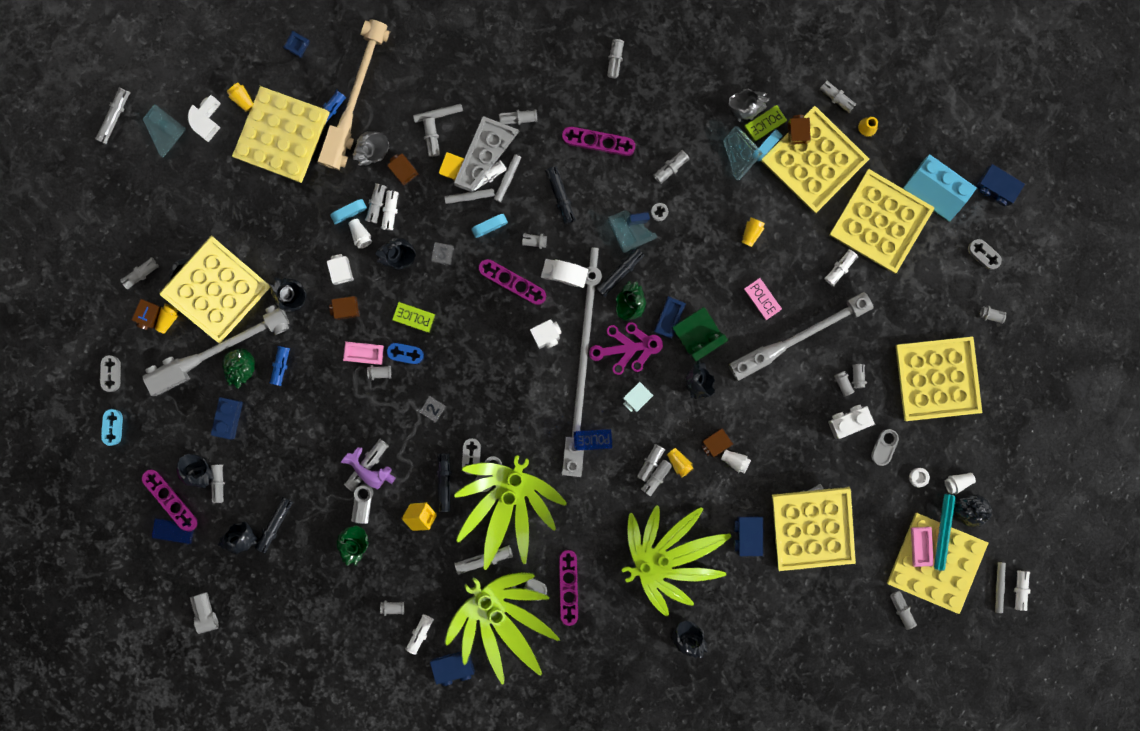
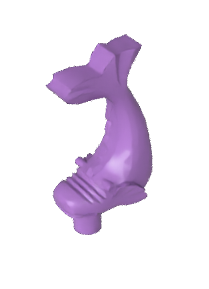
M358 447L353 454L347 453L341 463L352 465L358 476L372 488L379 489L385 480L392 484L396 479L390 474L392 469L388 466L376 472L361 466L358 458L362 452V447Z

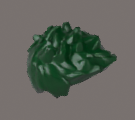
M628 281L623 287L622 292L615 299V310L621 319L627 321L642 316L646 300L642 286H638L637 281L631 284V281Z
M246 349L231 350L225 355L222 367L228 385L231 386L233 383L238 389L241 387V383H246V380L253 375L255 361L251 353L247 352Z
M357 525L341 531L337 539V549L342 561L347 566L351 563H354V566H356L368 547L366 531Z

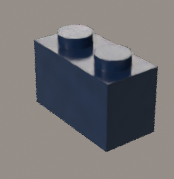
M991 164L986 168L976 187L980 189L979 191L982 194L994 197L998 204L1009 206L1015 202L1025 184Z
M219 397L211 431L212 436L235 439L243 402Z
M737 516V521H734V532H738V540L734 541L735 552H738L739 556H763V517Z
M462 651L430 661L436 685H450L453 683L452 680L459 678L460 681L472 678L471 675L475 672L470 654L466 665L463 664Z

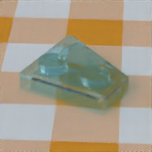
M155 104L143 118L157 151L162 157L166 155L186 130L185 127Z
M734 127L723 140L736 180H740L763 153L739 127Z
M627 210L608 218L623 253L657 238V235L644 227V224L627 226L626 219L631 215Z

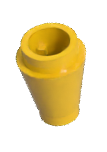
M236 83L227 91L228 97L244 109L245 112L254 105L243 85Z
M875 117L862 119L858 126L860 133L864 136L874 135L877 131L878 121Z
M751 217L746 223L742 243L752 247L765 229L763 228L765 223Z
M164 304L160 308L155 330L165 334L179 316L177 314L179 310L169 304Z
M676 448L667 454L676 474H679L681 478L694 469L691 465L692 463Z

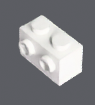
M550 319L530 329L539 349L545 346L551 348L558 344L557 340L560 339L559 334H561V330L557 322L553 323Z
M857 405L850 408L851 412L847 414L840 412L833 415V419L828 421L835 439H841L874 425L868 407Z

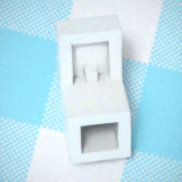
M212 95L203 99L199 109L192 105L188 113L191 128L208 142L220 129L209 118L221 104Z
M546 259L541 278L584 288L588 269L565 261Z

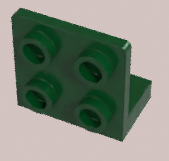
M702 307L673 326V330L694 361L701 359L728 341L725 334L719 331L705 307Z

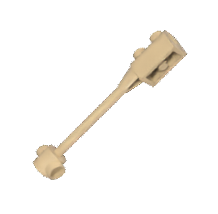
M372 19L369 21L365 20L360 35L364 36L368 44L346 110L343 112L337 127L330 125L318 164L335 170H340V167L345 168L348 157L344 155L346 149L351 150L354 141L353 138H350L352 113L375 44L382 45L383 41L387 42L390 33L387 30L388 26L382 22Z

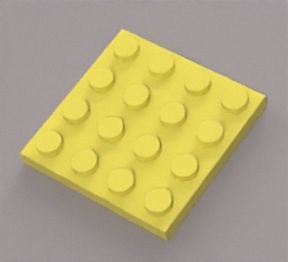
M260 86L232 157L302 183L330 112Z
M814 106L804 116V118H810L811 141L808 144L789 145L787 133L761 162L816 214L869 158Z
M868 169L829 236L896 274L932 214L934 207Z
M210 236L159 294L220 344L267 292L270 285L213 236Z
M973 337L895 345L904 421L982 413Z
M849 487L772 495L777 566L779 571L856 563L851 489Z
M915 513L887 584L960 614L988 542L951 527L945 570H935L934 562L940 522ZM911 527H932L933 566L913 567Z

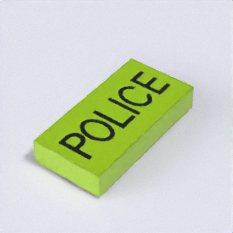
M776 105L744 127L754 142L787 122V119Z
M398 302L393 321L429 333L435 314Z

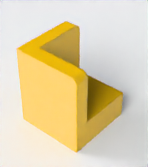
M447 152L439 174L451 178L455 182L464 158Z
M414 503L408 506L402 520L413 531L430 530L437 514L427 503Z

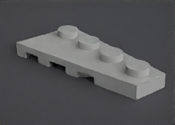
M483 116L456 177L454 186L473 192L518 134V129Z

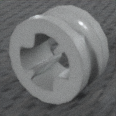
M657 203L652 207L651 216L654 220L662 221L667 217L668 208L665 204ZM657 207H661V210L662 208L665 212H663L662 217L655 215L654 212L657 211Z

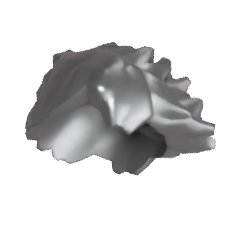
M743 89L740 93H735L729 98L728 105L738 121L741 119L753 120L754 116H757L758 113H761L767 107L765 103L769 101V98L765 97L767 95L766 92Z
M365 132L358 138L354 153L352 154L353 160H358L359 166L383 160L389 149L387 137L380 132Z

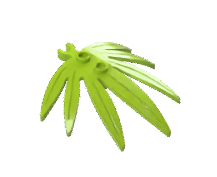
M516 455L514 457V469L496 463H475L462 468L463 471L471 474L493 476L469 483L457 491L455 497L475 494L493 485L496 487L470 513L460 530L457 542H460L478 525L491 509L496 499H499L487 530L484 547V570H487L502 543L514 505H516L515 530L522 563L526 564L529 545V523L525 496L528 497L539 517L553 531L556 530L552 516L543 500L534 490L553 502L567 505L563 497L548 483L533 475L522 472L528 466L529 460L527 458L523 464H519V456Z
M655 506L648 519L642 545L637 521L634 515L629 513L628 542L636 567L622 568V572H631V576L626 578L625 581L631 582L635 576L639 575L648 598L665 616L669 615L668 607L657 588L680 603L693 606L694 602L679 588L664 581V578L681 581H704L726 576V572L714 569H672V567L705 556L731 537V534L708 536L666 551L695 524L703 511L702 507L694 510L675 524L655 548H652V544L659 526V506Z
M533 573L505 575L490 582L482 590L480 589L479 581L473 578L475 583L473 588H469L467 584L464 586L467 592L474 594V596L458 609L447 630L446 645L455 638L466 621L461 647L462 662L466 665L475 636L476 622L479 619L481 637L487 657L502 685L504 684L502 662L490 623H492L497 633L517 657L540 676L542 672L531 648L505 612L536 632L559 641V637L536 616L517 605L504 601L505 598L514 600L549 599L548 595L538 591L509 588L534 578Z

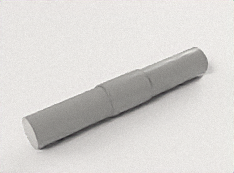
M462 104L416 114L413 117L416 123L426 118H438L462 112L463 108Z
M514 155L494 200L501 202L521 160L520 156Z
M494 189L445 196V203L495 196Z
M998 562L995 613H1003L1006 567L1004 562Z

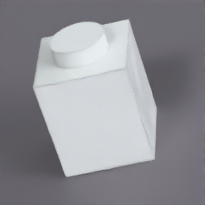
M342 254L331 257V260L327 261L333 284L337 285L354 280L349 260L346 256L343 257Z

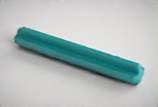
M945 494L943 499L934 569L944 571L946 567L955 496Z

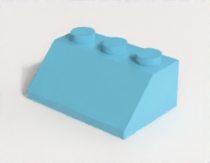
M929 154L924 158L903 189L933 206L934 212L950 222L969 200L976 187Z

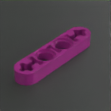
M567 127L562 133L563 141L571 146L622 156H630L635 150V142L628 137L576 127ZM570 131L573 132L574 136H579V133H583L581 143H577L578 138H572V141H569L565 135L569 134ZM586 135H593L595 142L588 145L584 142V137ZM604 139H612L614 142L613 146L605 148L603 146ZM617 140H620V145H625L626 142H629V146L632 149H628V152H626L623 147L618 146V150H615Z
M487 259L480 263L479 271L484 277L535 305H541L545 302L546 293L539 286L492 260ZM491 264V268L495 271L497 267L500 268L496 273L495 279L492 278L494 273L490 271L484 273V265ZM503 272L510 275V279L506 283L499 281V275ZM518 282L526 284L527 288L524 292L516 290L515 286ZM530 286L534 287L531 290L532 292H542V300L534 301V296L529 294V297L525 296L529 292Z
M154 470L146 471L142 476V482L182 530H194L197 526V519L158 472ZM156 475L154 480L159 484V486L156 487L152 482L148 483V476ZM162 488H167L169 491L168 496L161 499L159 491ZM173 503L181 505L179 512L172 513L171 505ZM183 514L187 519H192L190 521L191 526H184L185 521L179 516Z
M564 550L560 555L561 621L568 626L574 625L578 620L577 556L572 550ZM567 553L574 557V560L570 561V567L574 566L575 570H562L563 566L567 567L566 560H563ZM570 572L574 575L572 583H566L563 580L565 573ZM566 592H572L575 596L574 600L570 603L566 602L563 598ZM563 605H575V609L571 608V614L575 615V618H572L570 622H568L567 618H564V615H567V608L563 609Z

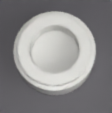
M915 468L909 474L910 483L916 487H924L930 479L929 473L923 468Z

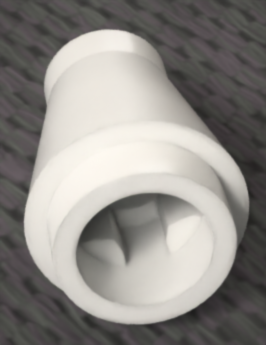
M354 219L348 223L354 245L361 249L372 243V236L360 223L359 219Z
M725 450L721 458L738 473H745L751 462L747 458L748 456Z
M971 472L949 476L945 480V486L950 494H958L971 484H974L976 480Z

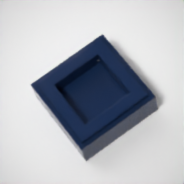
M292 31L283 48L301 58L310 41Z
M649 213L631 214L626 219L627 226L647 223L650 220Z

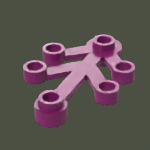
M630 322L626 325V332L634 334L643 341L634 343L619 332L616 326L611 325L607 328L608 336L616 338L624 345L602 348L598 345L592 346L589 350V357L594 361H599L606 355L625 353L621 360L612 368L616 375H620L624 372V367L634 353L644 350L639 359L631 365L633 371L639 372L643 369V364L650 354H656L661 351L663 342L659 336H648L639 330L635 323ZM634 325L635 331L630 332L628 326ZM610 328L616 329V333L614 335H611L609 333ZM651 341L657 343L655 348L650 347ZM595 349L600 351V355L597 357L593 355ZM636 362L640 363L641 368L639 370L634 369V364ZM617 365L622 367V371L620 373H617L615 371V367Z

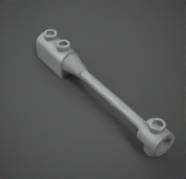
M863 292L848 300L847 308L783 342L762 346L728 364L736 382L771 364L788 347L844 317L853 314L857 318L872 310L873 305L870 298Z
M276 305L270 306L265 309L266 314L263 315L265 321L200 354L175 360L173 357H169L162 361L163 366L157 368L154 365L145 370L147 374L143 375V380L150 395L158 396L189 380L190 377L187 372L199 365L203 360L267 328L274 332L275 335L288 330L289 320L286 313L279 307L277 308Z

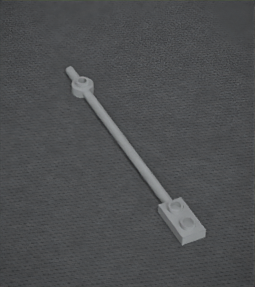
M591 248L590 264L586 268L588 269L585 281L587 293L572 437H566L562 475L581 477L584 445H579L583 444V441H579L582 440L579 436L594 290L602 278L601 272L597 268L599 248ZM594 273L596 278L592 280L588 275Z

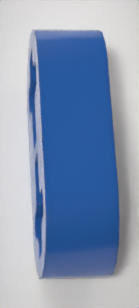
M393 343L387 349L388 357L395 361L419 364L424 358L423 351L414 346ZM398 347V350L403 351L404 355L398 354L397 357H394L391 350ZM414 350H417V354L420 355V358H416L415 361H412L413 358L407 356V352L414 353Z

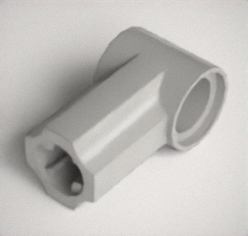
M367 484L360 485L354 492L352 522L368 523L373 489ZM360 489L368 491L369 495L367 498L360 497Z
M208 593L190 597L197 633L201 634L218 629V619L216 614L212 612Z

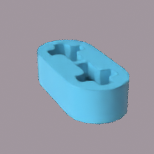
M775 130L752 157L760 162L783 135Z
M360 199L333 212L330 216L334 224H338L363 212L367 207L363 199Z
M500 214L474 226L471 230L475 238H478L504 226L508 221L504 214Z
M116 409L107 410L103 415L101 438L103 443L109 446L116 445L121 441L123 416ZM114 413V416H117V420L113 421L112 426V420H109V416ZM111 429L112 435L116 436L115 439H112V442L110 439H107V435L111 434Z

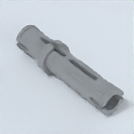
M120 87L118 88L113 102L109 104L110 109L95 137L96 140L107 144L120 113L124 111L123 107L130 92Z
M379 439L371 451H367L366 457L360 465L370 470L375 463L379 462L380 456L389 445ZM376 451H378L377 454L373 457V459H372V460L370 461V463L368 464L367 462L371 459V457L374 455V453H375ZM356 471L344 484L353 492L362 481L360 477L357 480L355 479L358 475Z
M510 545L498 549L490 564L493 563L495 565L498 561L513 557ZM484 554L456 562L455 568L458 575L483 567Z

